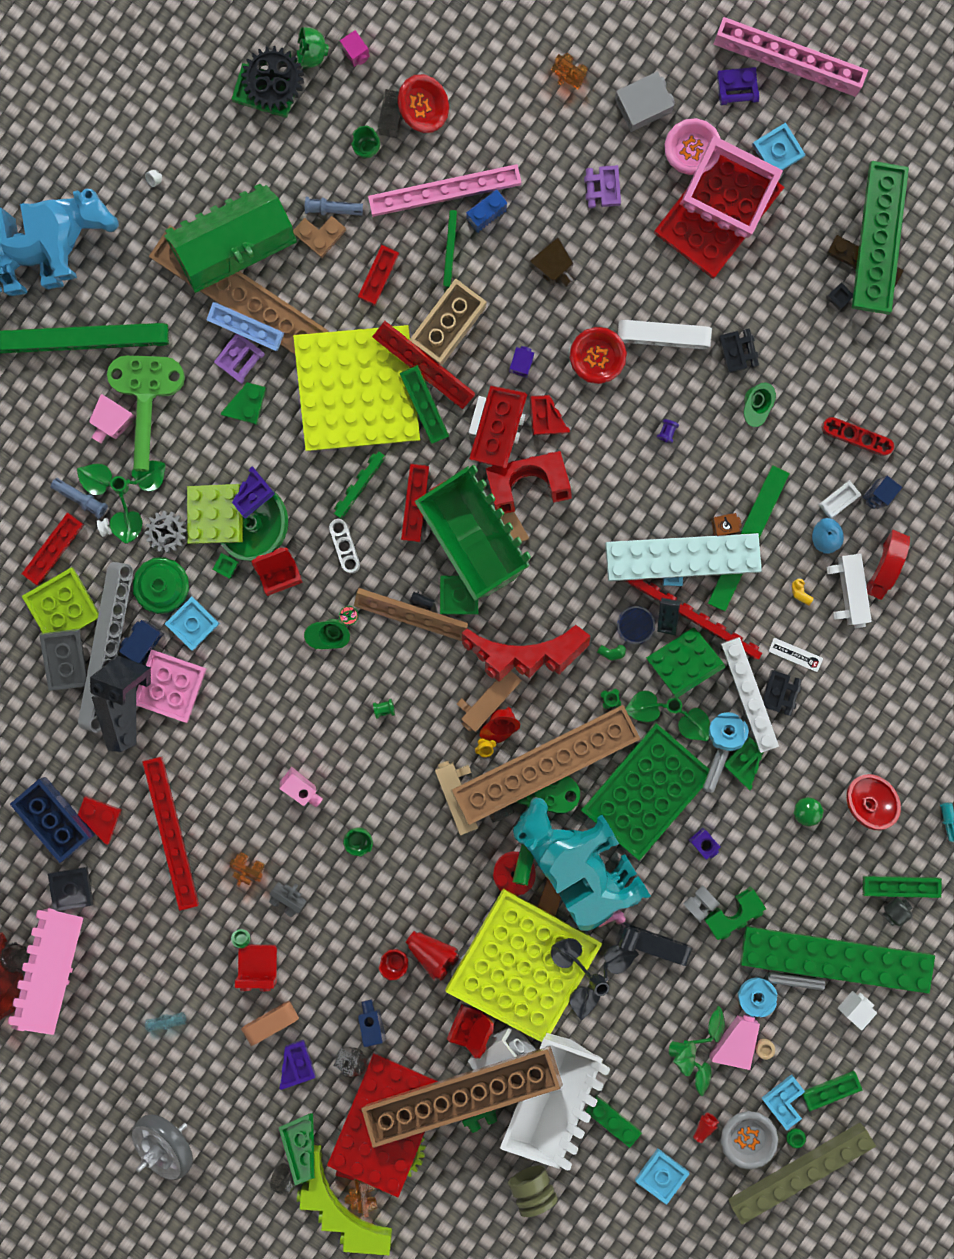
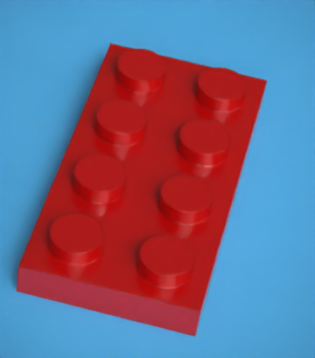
M490 385L469 459L471 461L506 469L527 398L525 392Z

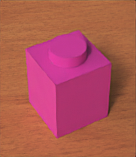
M356 30L340 40L341 49L354 67L358 64H364L370 57L368 47Z

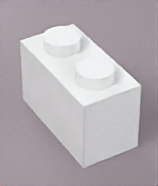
M853 991L838 1007L861 1030L877 1014L872 1009L875 1006L863 994L859 993L857 995Z

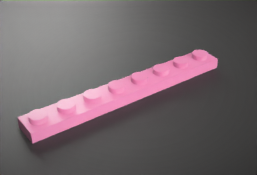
M518 164L370 195L368 198L372 217L492 192L496 189L501 190L520 186L521 178Z

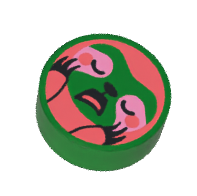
M346 606L341 609L339 618L343 624L353 625L357 622L359 614L354 607Z

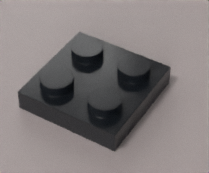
M88 866L48 873L52 906L55 911L93 905Z

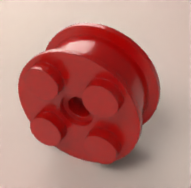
M511 851L503 854L496 861L493 877L500 891L505 889L516 896H520L528 892L534 885L536 871L533 864L528 886L513 883L514 876L511 875V872L516 869L519 852Z

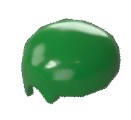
M367 125L360 126L352 133L353 142L351 146L357 156L363 159L371 158L379 151L380 138L373 128Z
M806 797L796 803L794 816L800 824L807 827L815 826L823 819L824 810L818 800Z
M356 827L345 834L343 845L349 854L362 857L364 854L371 852L373 840L371 834L366 829Z

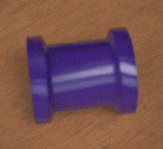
M663 419V427L657 438L667 443H673L672 438L679 424Z

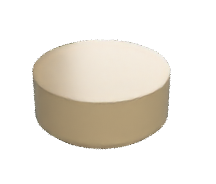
M760 1039L755 1045V1052L761 1059L768 1060L774 1056L775 1046L768 1039Z

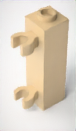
M449 761L438 764L439 768L435 769L459 834L463 835L478 829L477 822L470 825L467 824L451 791L462 785L459 777L471 773L469 765L456 769L454 762L449 763Z

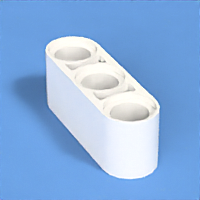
M335 519L330 523L329 528L341 566L347 573H356L360 568V562L349 528L343 520ZM338 523L344 526L341 533H335L334 526ZM347 541L350 544V548L348 551L343 552L340 549V544ZM351 559L355 560V568L348 570L346 562Z

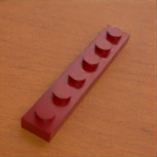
M385 320L372 337L410 368L418 365L424 379L461 409H464L475 396V392Z

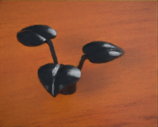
M566 938L552 945L551 957L557 966L568 968L574 961L590 979V985L587 988L582 986L576 988L569 998L570 1006L580 1020H583L595 1008L600 1000V996L608 993L609 985L606 981L609 978L607 977V969L614 974L624 972L639 955L636 950L629 951L617 944L608 948L604 953L606 963L603 965L604 976L600 974L591 975L577 959L582 952V946L578 940Z

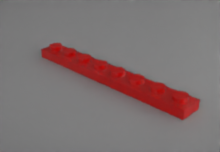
M644 579L625 580L626 583L658 602L662 598L677 600L670 593L665 595L660 592L661 588L653 583L648 585L643 582ZM687 603L680 604V615L725 642L740 637L745 653L755 660L760 659L763 654L758 651L760 647L751 642L749 644L743 642L742 636L735 632L732 634L725 631L727 628L718 622L713 624L709 621L710 617L701 612L698 615L693 612L694 608Z
M163 756L142 761L178 909L181 911L197 907L199 902Z

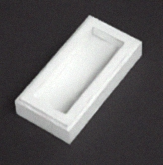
M849 480L818 505L832 519L859 498L861 494Z

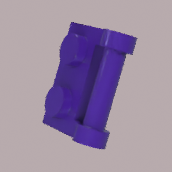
M756 67L719 70L717 72L720 106L733 102H759ZM750 89H751V93L732 94V95H727V94H726V92H728V91H739V90H750Z

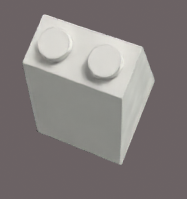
M507 1025L487 1041L486 1050L480 1059H476L472 1055L468 1062L472 1069L476 1070L535 1051L536 1049L521 1031Z

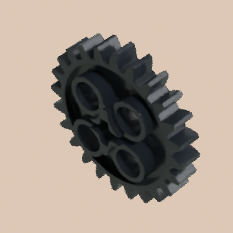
M267 46L265 52L258 49L259 55L252 53L253 60L246 59L249 66H243V70L246 73H242L241 76L244 79L242 85L246 87L244 89L245 94H249L248 98L250 101L254 100L255 106L261 103L263 110L267 105L270 111L273 110L274 106L280 111V105L282 104L285 108H288L287 102L289 101L294 104L293 97L299 98L297 91H303L300 85L304 84V79L302 78L304 73L303 70H300L302 68L301 64L297 63L296 56L291 58L290 51L285 54L283 47L279 52L276 46H273L272 51H269ZM262 66H268L267 70H260ZM282 67L288 68L285 72H279ZM261 85H267L264 90L258 89ZM281 86L286 87L284 91H277Z

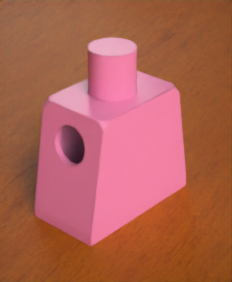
M101 394L89 423L97 427L91 438L101 444L107 434L117 439L136 419V416Z
M293 767L280 780V790L301 805L305 806L309 802L316 808L321 803L323 798L315 793L316 786ZM303 789L307 790L305 793L300 792Z

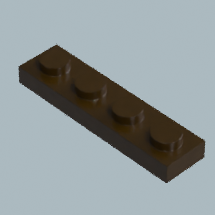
M836 235L826 254L856 269L859 246ZM897 267L895 287L904 272L899 267Z

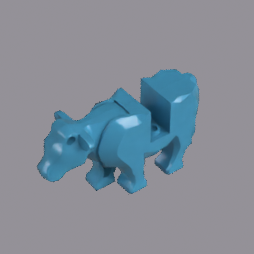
M84 189L81 193L78 190L73 191L74 198L53 199L34 204H20L25 234L18 233L16 219L0 208V282L3 284L4 293L9 296L27 293V289L17 280L15 270L20 266L40 264L41 286L46 289L63 287L64 280L77 278L76 273L68 266V255L72 251L82 228L103 229L107 232H115L119 227L118 219L109 212L94 190Z

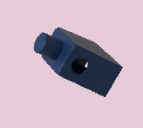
M372 999L362 1001L363 1013L358 1015L363 1047L381 1044L386 1040L380 1009L374 1010ZM368 1017L374 1020V1024L368 1022Z

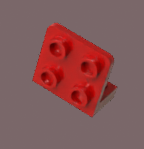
M286 547L278 548L266 555H259L251 561L252 566L260 576L267 596L303 583L297 563Z
M249 944L245 948H238V977L235 979V988H240V991H251L252 988H259V991H271V989H274L277 984V946Z
M461 1003L447 1040L466 1047L476 1059H480L486 1050L489 1037L493 1034L494 1023L483 1011Z

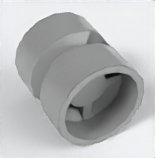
M703 885L695 892V897L690 896L683 903L699 922H702L708 916V911H713L720 905Z

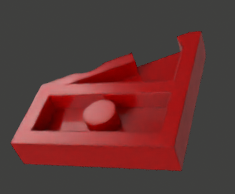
M550 395L529 397L532 435L570 433L569 427L562 420V415L555 408Z
M85 796L78 816L108 845L112 839L122 809Z

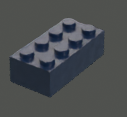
M47 777L38 779L10 803L11 807L59 863L67 860L95 836L94 832L78 816L76 811Z

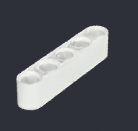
M620 320L618 323V336L624 343L693 349H709L711 347L712 328L633 320Z

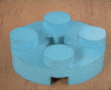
M729 712L719 714L713 719L709 727V736L714 747L727 751L742 748L749 733L746 722H743L737 714ZM726 728H730V731L733 733L727 735L724 731H726Z
M754 977L745 981L737 994L741 1008L753 1017H766L775 1010L778 996L775 987L768 980L761 977ZM756 993H762V1000L760 1002L758 1000L753 1001Z

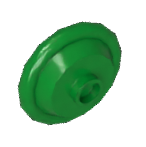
M166 557L152 558L144 562L136 571L132 581L133 594L137 602L145 610L156 614L170 613L178 609L186 600L189 591V578L184 568L176 561Z

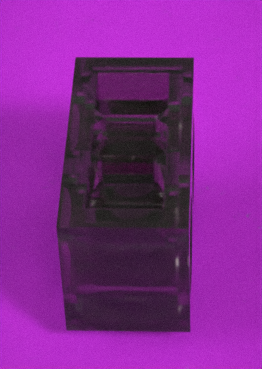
M385 89L378 122L379 135L397 139L402 120L397 101L398 91Z

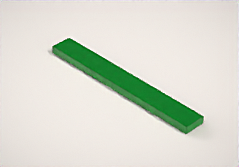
M773 465L770 467L740 534L758 533L760 538L790 473ZM743 573L720 575L707 604L725 612Z

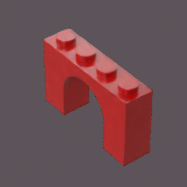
M561 451L511 461L507 464L506 469L496 466L486 468L490 491L496 499L494 501L495 510L502 508L504 514L515 512L514 499L511 492L512 487L519 479L528 476L539 477L548 484L553 503L572 499L571 486Z

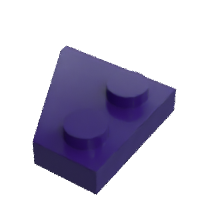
M304 1039L285 1046L280 1090L316 1078Z

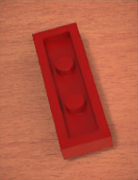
M381 245L360 290L359 299L376 306L399 257V252Z

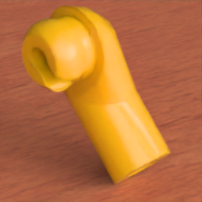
M796 579L791 586L793 596L809 606L814 598L804 592V580Z

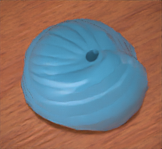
M831 518L821 519L813 529L812 540L817 550L827 554L834 553L840 549L844 541V534L839 523Z

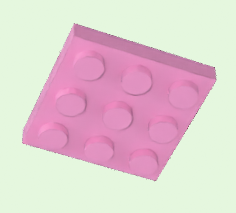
M151 650L146 666L151 667V684L147 687L138 686L136 706L188 723L207 668L156 650Z

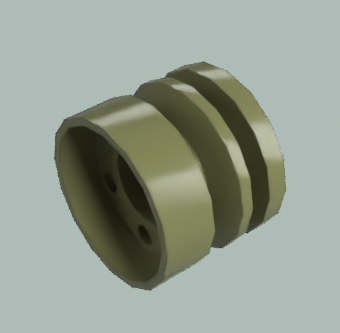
M535 1165L521 1170L508 1181L513 1197L517 1198L516 1205L519 1207L520 1215L523 1217H533L551 1209L558 1201L553 1185L549 1184L550 1178L543 1165Z

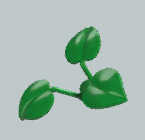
M152 460L149 461V471L140 472L132 470L131 474L136 481L125 480L121 476H116L112 479L110 469L103 464L78 467L77 474L81 485L88 493L102 495L107 487H112L114 492L119 495L124 513L118 512L113 515L110 520V529L123 543L128 544L140 534L143 522L138 512H128L123 495L128 492L129 484L136 485L139 483V487L144 491L151 492L157 490L163 483L166 465L163 462Z
M644 690L636 693L625 708L630 717L642 722L656 720L660 716L658 707L667 708L670 713H682L685 716L680 718L678 729L684 737L708 741L710 721L707 714L697 707L692 708L688 713L682 710V701L679 697L677 699L674 696L669 697L666 704L657 703V696L653 692Z
M717 1006L709 1020V1038L693 1041L684 1040V1043L672 1041L669 1045V1056L675 1058L673 1062L684 1076H690L694 1067H697L698 1072L695 1075V1086L700 1096H703L709 1087L712 1070L709 1063L704 1062L701 1066L695 1062V1044L712 1042L713 1040L719 1042L725 1030V1017L719 1006Z

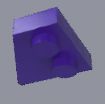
M253 466L249 469L250 474L246 482H242L238 494H236L232 501L244 518H247L275 494Z

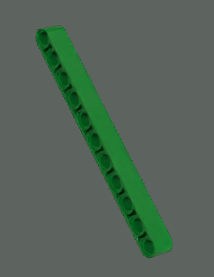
M165 323L0 331V354L169 345L168 324Z

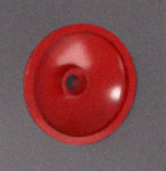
M865 774L857 777L850 783L846 794L847 805L853 817L861 825L872 830H885L897 822L901 812V803L897 792L889 782L877 775Z

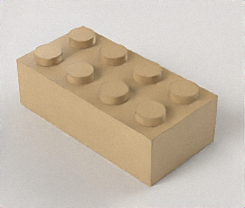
M455 279L410 338V341L442 366L485 310L487 302Z

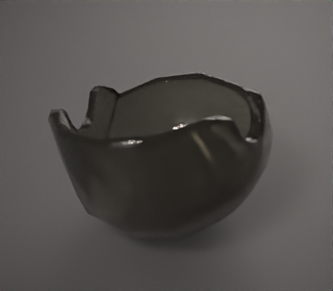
M13 942L6 945L2 950L0 964L7 972L20 973L22 972L23 963H28L30 954L27 953L26 946Z
M281 1163L272 1174L270 1189L281 1196H286L296 1186L290 1166L286 1163Z

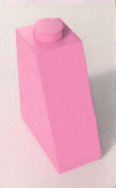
M744 1014L743 1017L737 1015L723 1034L721 1040L711 1050L709 1057L712 1062L750 1070L760 1026L755 1017Z

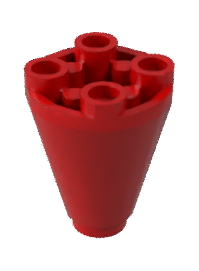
M413 931L406 940L409 950L434 981L438 979L442 981L448 974L447 968L450 964L454 965L460 957L457 954L458 949L421 932Z

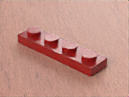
M410 464L401 536L403 541L421 542L424 516L415 501L427 492L429 466Z
M66 513L21 574L39 586L85 524L70 513Z

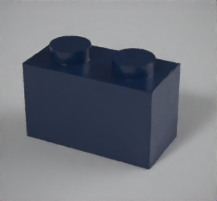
M887 475L877 479L862 498L866 500L865 503L870 508L880 509L888 506L903 487Z
M146 620L137 621L131 629L133 631L129 638L126 637L120 645L122 648L119 651L130 660L140 664L145 662L150 651L155 648L164 635L162 631Z

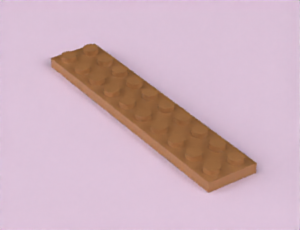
M165 232L149 255V258L190 285L164 237L166 235ZM240 271L200 291L216 303L284 332L280 345L294 355L293 335L329 332Z
M622 705L451 791L467 824L470 825L640 740V737L625 707Z

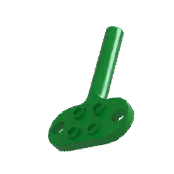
M566 776L516 801V803L529 808L531 800L537 797L547 803V812L565 814L577 806L580 800V789L572 778ZM567 792L574 793L575 800L573 802L566 800L565 794ZM521 844L512 882L528 886L534 857L523 844Z

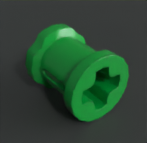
M392 698L386 702L373 703L376 719H379L380 716L395 715Z

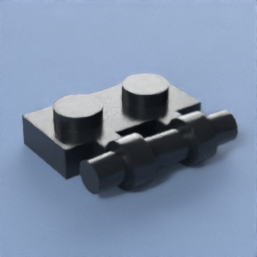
M750 328L743 330L744 337L740 338L738 331L719 335L718 337L728 374L747 369L746 361L751 362L752 368L759 366V354L755 350L754 335H751ZM743 344H746L748 354L744 355Z
M771 670L762 697L765 708L780 712L781 706H785L784 714L791 716L793 709H796L797 695L802 689L800 687L802 679L795 677L793 684H790V675ZM787 689L791 690L788 701L783 700Z

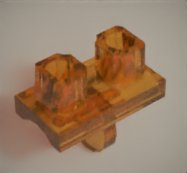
M565 53L563 56L558 54L551 68L555 75L559 77L558 84L561 86L566 82L579 90L587 75L588 68L583 64H579L578 67L573 65L574 59L569 53Z
M242 852L229 863L230 868L242 873L234 872L232 877L238 880L236 885L239 887L242 883L250 885L252 880L246 878V876L261 882L265 864L256 860L252 868L245 866L249 856Z
M354 1178L355 1189H349L350 1195L345 1197V1203L351 1204L352 1210L357 1209L358 1205V1212L362 1213V1217H369L368 1212L377 1209V1201L374 1196L367 1198L366 1193L375 1191V1187Z

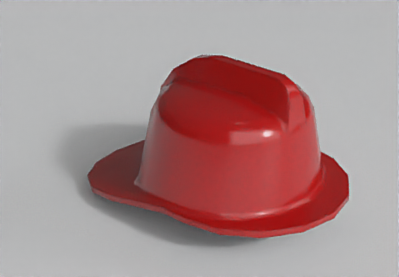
M510 707L499 709L491 714L489 722L480 730L479 736L481 739L488 741L494 740L496 744L501 743L520 729L521 724L515 718Z

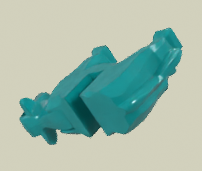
M537 797L531 800L529 808L520 816L518 824L513 828L514 838L519 843L525 845L531 852L537 865L550 880L556 892L559 893L580 930H592L606 922L618 910L637 905L642 898L651 897L639 876L634 878L628 887L624 888L629 878L637 874L625 854L621 856L618 866L611 873L606 871L605 864L599 854L619 843L603 815L598 817L597 823L593 828L583 832L552 829L547 816V803Z

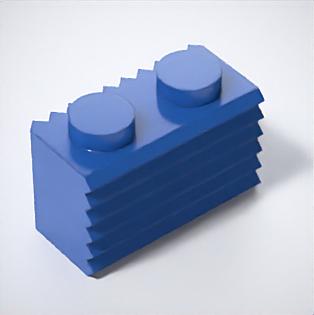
M496 189L466 212V219L474 230L479 233L480 230L507 211V202Z

